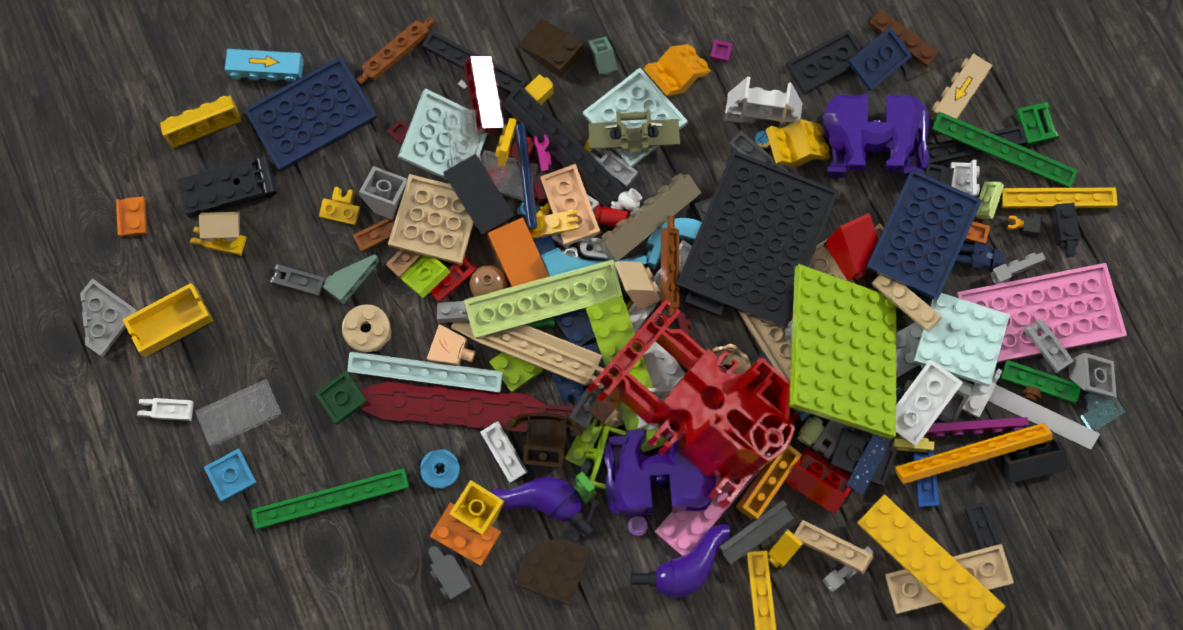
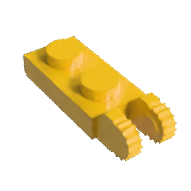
M194 227L193 232L200 234L199 227ZM240 235L235 237V241H224V238H216V241L210 242L191 238L190 243L203 246L206 249L242 256L246 237Z

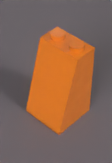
M523 218L486 234L510 287L549 277Z

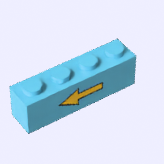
M227 49L225 71L233 79H241L243 77L251 80H259L260 78L269 81L285 80L287 82H294L302 77L304 60L301 53Z

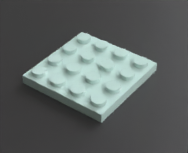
M641 68L637 69L583 111L584 117L590 123L617 122L616 111H620V113L646 112V110H650L651 120L679 119V130L688 122ZM647 119L621 121V124L627 125V128H640L642 124L647 123ZM652 146L648 152L622 153V149L613 148V150L623 161L633 167L658 146Z
M424 89L398 158L447 180L443 174L444 171L474 154L479 157L487 134H476L471 110L430 90Z
M941 293L937 301L932 299L931 308L942 317V320L929 332L923 329L913 363L926 366L931 359L953 376L989 387L1010 314Z

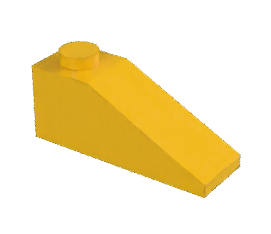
M787 530L767 554L769 557L768 561L776 568L778 566L783 568L803 542Z

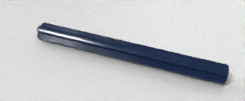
M521 123L515 125L526 222L527 228L531 230L537 228V217L525 124Z

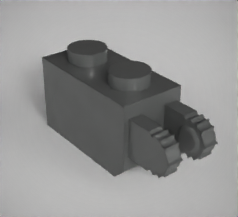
M436 546L428 550L433 564L430 565L433 570L430 573L436 582L438 580L441 582L443 587L440 590L446 599L450 598L454 601L473 589L453 556H444Z

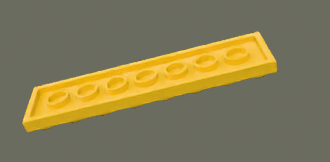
M885 494L857 522L870 537L970 630H984L1004 609L1005 605Z

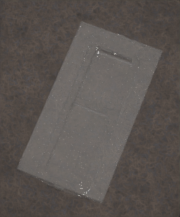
M475 110L446 111L452 167L474 154L481 161Z

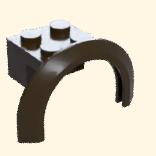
M550 413L521 414L507 421L503 426L504 429L515 430L519 424L528 422L523 464L562 468L565 462L567 426L572 430L570 435L582 436L584 433V428L575 420Z

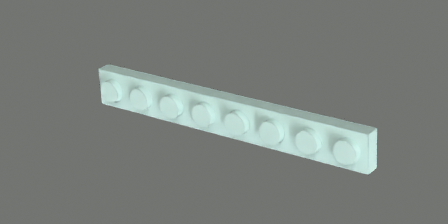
M359 352L349 353L347 371L494 392L501 391L503 374L500 371Z

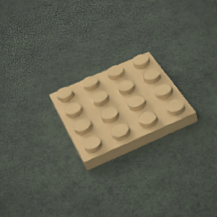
M409 174L388 246L462 265L474 223L450 184Z

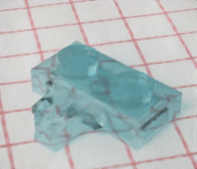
M1090 392L1084 396L1089 405L1087 406L1089 411L1080 417L1089 429L1096 431L1124 414L1125 410L1117 398H1109L1105 401L1103 398L1099 399L1095 393Z

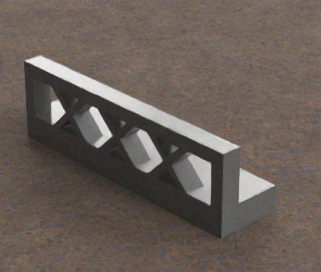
M784 500L719 547L720 553L730 566L794 519L787 510V504Z

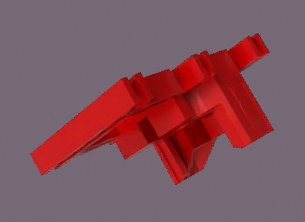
M666 299L591 383L587 390L591 393L596 387L600 386L599 382H601L607 389L601 395L598 394L597 399L603 402L617 386L620 400L647 424L661 425L647 443L654 447L656 445L655 442L660 438L659 435L667 440L658 451L663 455L678 440L680 453L709 477L719 476L721 478L708 496L713 499L725 491L728 496L725 500L718 502L721 508H725L732 502L746 482L777 457L789 444L795 429L792 423L799 416L796 412L790 415L791 381L787 380L782 373L775 367H772L764 358H759L743 374H731L740 363L733 359L731 361L732 364L726 370L721 364L725 362L724 359L729 355L728 352L724 351L717 358V355L709 348L705 351L681 329L668 328L681 311L676 308L667 317L662 314L663 310L671 305ZM654 342L659 344L688 370L663 401L629 373L631 368Z

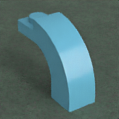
M676 218L675 228L679 230V241L684 240L693 244L702 222L690 218ZM667 221L651 234L647 242V248L651 250L648 251L646 260L648 261V267L654 270L661 254V229L667 227Z

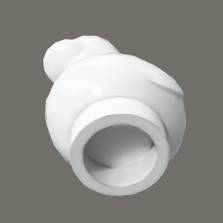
M631 188L628 192H622L618 196L617 202L612 201L611 208L619 210L626 208L632 212L640 207L639 201L642 199V196L635 189Z

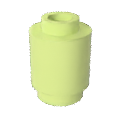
M815 416L813 418L808 417L798 432L799 436L797 439L809 447L812 443L815 444L825 428L822 425L823 421Z

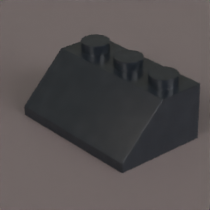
M1052 429L1050 431L1052 432L1053 440L998 456L1003 473L1010 483L1067 470L1066 450Z

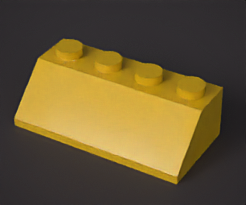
M229 95L222 96L212 103H204L194 110H186L179 116L169 117L160 124L163 136L173 149L242 120L234 100Z

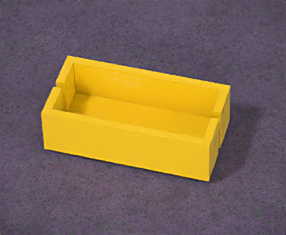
M192 283L122 319L129 334L132 336L131 338L136 348L144 357L153 354L213 321L197 288Z

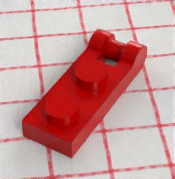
M465 255L462 265L453 264L448 269L450 273L429 293L440 303L470 278L478 267L475 264L473 265L470 262V258ZM465 267L467 270L463 273L460 268Z

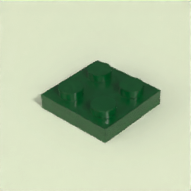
M346 370L315 393L336 425L368 403V400Z

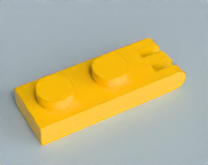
M577 210L537 217V228L530 230L531 237L536 239L578 230L579 225H572V223L578 222V217L571 218V216L578 214Z

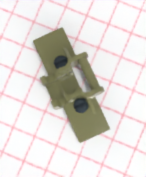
M650 110L634 113H620V111H616L617 122L589 123L590 149L618 148L622 149V153L648 152L652 146L680 145L679 119L651 120ZM647 119V123L642 124L640 128H627V125L621 124V121Z

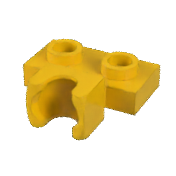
M336 186L333 191L332 200L323 198L319 217L357 225L361 207L353 205L355 191L348 190L347 195L342 197V190Z

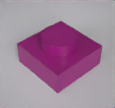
M714 40L710 59L728 63L732 43Z

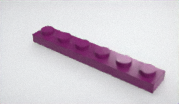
M1028 417L932 424L922 438H926V435H933V438L945 437V434H953L956 437L965 435L964 433L972 432V435L984 434V431H992V434L1003 433L1004 430L1015 432L1029 425Z

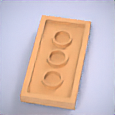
M576 164L540 176L553 214L577 210L578 214L571 216V218L578 217V222L572 223V225H579V229L560 233L565 246L600 234Z

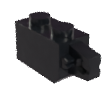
M1075 203L1055 204L1050 210L1055 244L1060 246V248H1064L1066 258H1071L1076 255L1075 247L1078 246V241L1081 239Z

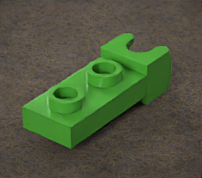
M583 472L576 476L574 488L578 491L577 493L582 503L586 505L597 495L595 486Z

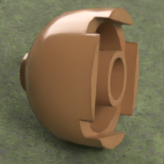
M491 265L476 269L470 280V290L474 297L508 287L507 278L499 268Z

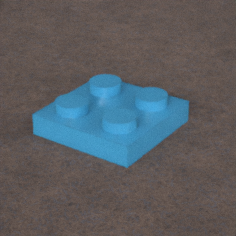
M240 449L204 467L221 502L257 484Z

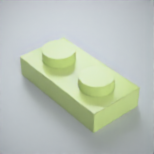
M984 182L979 196L982 202L975 216L977 219H993L1004 187L1001 182Z

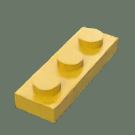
M509 118L508 124L503 126L499 146H497L495 157H498L499 166L505 167L515 135L517 119Z

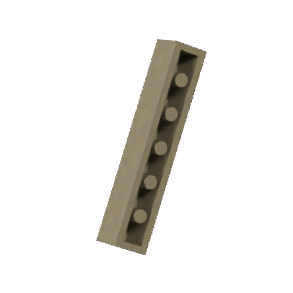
M676 175L672 179L671 184L661 187L655 197L652 196L644 201L645 205L640 209H634L630 213L629 218L619 221L613 231L604 233L601 236L602 239L598 242L599 246L609 260L619 261L667 221V216H674L701 194V191L690 175Z

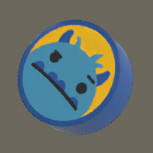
M765 130L759 131L755 135L754 142L762 149L767 150L771 147L767 132Z

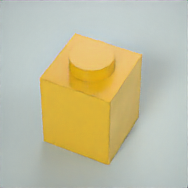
M539 74L525 89L542 105L553 94V83L547 77L543 78Z

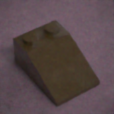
M542 19L518 45L520 49L560 79L584 53V45L569 32Z

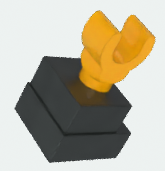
M1033 214L1031 218L1025 217L1024 220L1018 219L1016 216H1009L1008 220L1013 221L1015 225H1008V230L1022 228V236L1037 238L1040 230V214Z

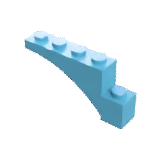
M559 248L541 255L549 277L605 262L576 258L562 253ZM643 254L619 260L642 262L643 265L648 263ZM616 268L617 276H618V278H620V275H619V273H618V271H617V268Z

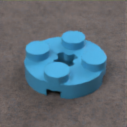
M431 451L421 462L422 478L432 488L446 489L453 485L459 477L460 466L458 460L450 451ZM443 464L445 472L437 474L435 467Z

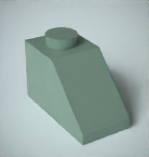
M607 37L589 41L595 66L599 74H610L617 70L614 51Z

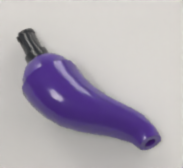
M551 477L538 478L508 490L495 488L491 491L492 494L504 501L501 509L531 508L542 511L558 521H569L583 533L585 538L595 531V528L589 524L584 518L585 515L580 511L582 505L581 498L577 493L578 491L571 484L561 479Z
M720 524L711 527L689 553L661 564L656 571H649V573L631 572V585L656 587L661 594L670 596L671 599L683 598L694 593L708 578L719 547L722 543L729 540V525Z

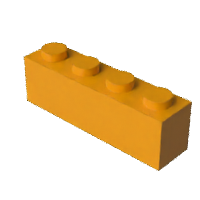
M788 444L777 457L761 469L736 508L750 519H758L802 454Z

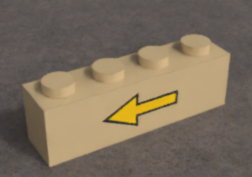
M975 54L970 59L966 58L961 65V68H963L961 73L956 72L952 78V86L950 88L947 86L941 96L944 98L942 101H937L933 106L932 111L934 113L931 118L935 120L937 113L942 112L958 119L989 73L992 64Z

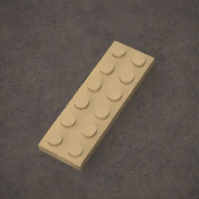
M1002 544L953 557L987 590L1014 583ZM906 569L885 574L896 614L941 603Z

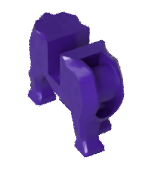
M868 94L859 96L838 95L827 105L823 117V130L832 148L833 158L832 164L827 168L828 178H844L846 168L847 171H865V152L876 153L885 151L890 153V159L886 162L885 172H903V179L908 178L912 169L922 173V168L925 169L927 167L929 154L926 139L929 117L926 107L917 97L887 94L884 106V122L879 120L868 122Z
M646 429L628 430V437H609V442L605 444L603 456L608 469L605 492L607 504L611 512L616 515L631 517L653 515L651 484L665 486L667 483H670L673 513L704 511L710 506L713 499L708 495L716 486V477L705 475L680 453L678 440L670 447L669 454H657L647 457L643 455L641 449L642 444L647 439Z

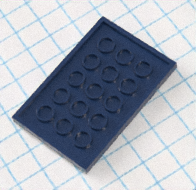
M341 56L244 109L279 172L377 118L376 113Z
M912 169L866 269L937 301L982 200Z

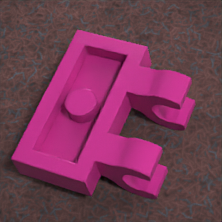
M546 134L544 135L545 140L542 143H539L537 136H534L541 171L549 170L548 165H551L550 153L545 151L549 145V139Z

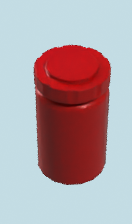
M597 205L594 211L595 219L599 225L616 228L615 225L619 221L626 220L629 211L605 206L601 207L600 205Z

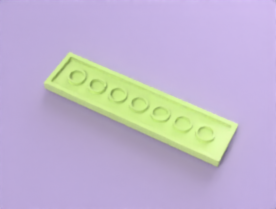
M612 259L465 299L464 303L473 336L476 338L593 306L622 296L614 260Z

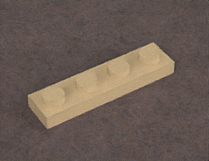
M881 275L872 282V285L927 332L942 320V317L906 286Z
M802 520L794 533L804 545L864 574L873 559L871 553Z

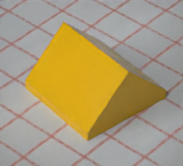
M470 480L449 514L483 535L496 521L504 501Z

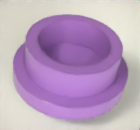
M634 516L629 520L628 530L632 535L641 536L647 531V521L643 517Z

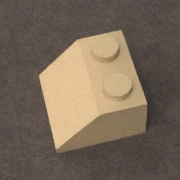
M240 212L201 213L199 215L200 238H204L206 242L216 241V238H224V241H235V237L240 236Z
M615 262L624 288L639 310L660 301L657 294L660 290L656 282L651 280L654 276L649 267L645 268L642 262Z

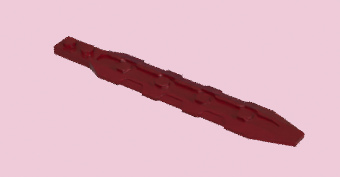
M385 382L360 389L368 400V403L360 409L382 420L420 421L435 425H465L469 428L480 429L482 427H489L495 422H499L502 429H504L503 426L507 421L527 413H550L569 417L575 408L545 405L530 394L492 393L477 389L469 391L448 389L442 386H412L408 383ZM528 422L519 424L515 430L506 429V431L527 432Z

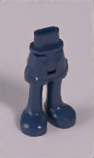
M974 242L973 245L963 244L960 252L968 253L969 255H958L955 261L957 263L969 264L973 269L988 267L993 269L994 266L999 267L1003 265L1004 253L997 252V249H992L982 243Z

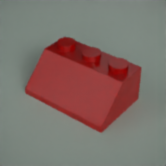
M806 447L786 478L785 483L804 494L808 499L821 505L825 510L835 514L851 490V487L847 485L851 475L840 468L830 465L829 461Z

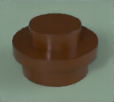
M1026 386L1025 390L1022 391L1025 399L1031 402H1036L1042 398L1041 390L1036 387Z

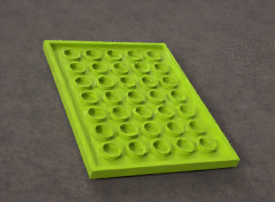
M798 264L795 267L790 407L889 439L896 437V305L882 293Z

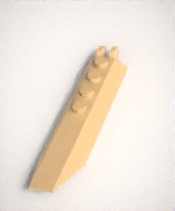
M469 321L454 322L451 326L452 329L481 344L583 385L592 383L597 378L594 375L598 376L604 370V368L599 367L602 355L524 324L476 338L473 336ZM599 382L600 386L598 388L603 389L605 386Z

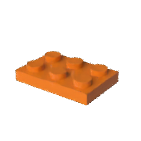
M450 502L430 537L482 566L500 536L501 531L491 526L483 535L449 514L454 507V504Z

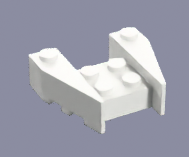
M747 77L728 93L725 121L743 123V118L746 116L780 121L779 128H784L801 118L803 103L792 83H788L786 93H782L779 90L766 91L759 87L749 88L750 77Z

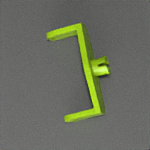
M607 425L602 429L597 448L588 446L586 452L590 453L585 455V458L593 460L588 479L596 488L603 490L606 489V485L596 482L595 478L603 456L608 433L628 437V432Z

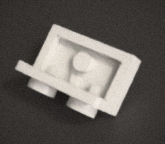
M972 160L971 163L951 162L950 169L954 168L951 186L974 197L979 195L980 185L977 184V177H979L980 169L979 166H976V160Z

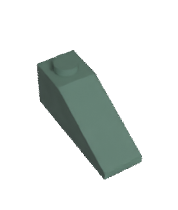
M372 255L335 272L332 276L327 277L323 288L329 295L344 305L378 265V257Z

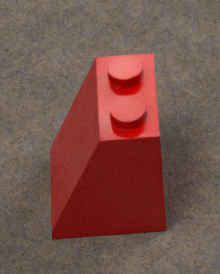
M868 213L841 225L824 245L847 281L859 280L867 272L874 273L866 269L879 240L871 216Z

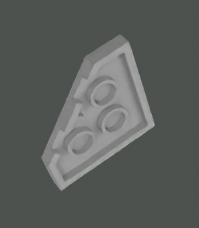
M91 279L80 293L83 306V325L86 335L85 345L103 357L125 330L126 326L122 319L132 315L137 310L97 281Z

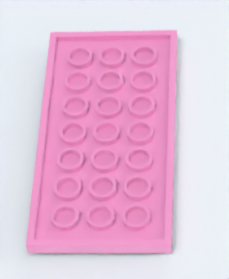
M1106 263L956 293V297L1010 314L997 363L1042 354L1024 332L1025 327L1034 325L1035 321L1039 318L1047 324L1064 349L1127 336ZM1040 330L1036 332L1038 336L1043 334Z

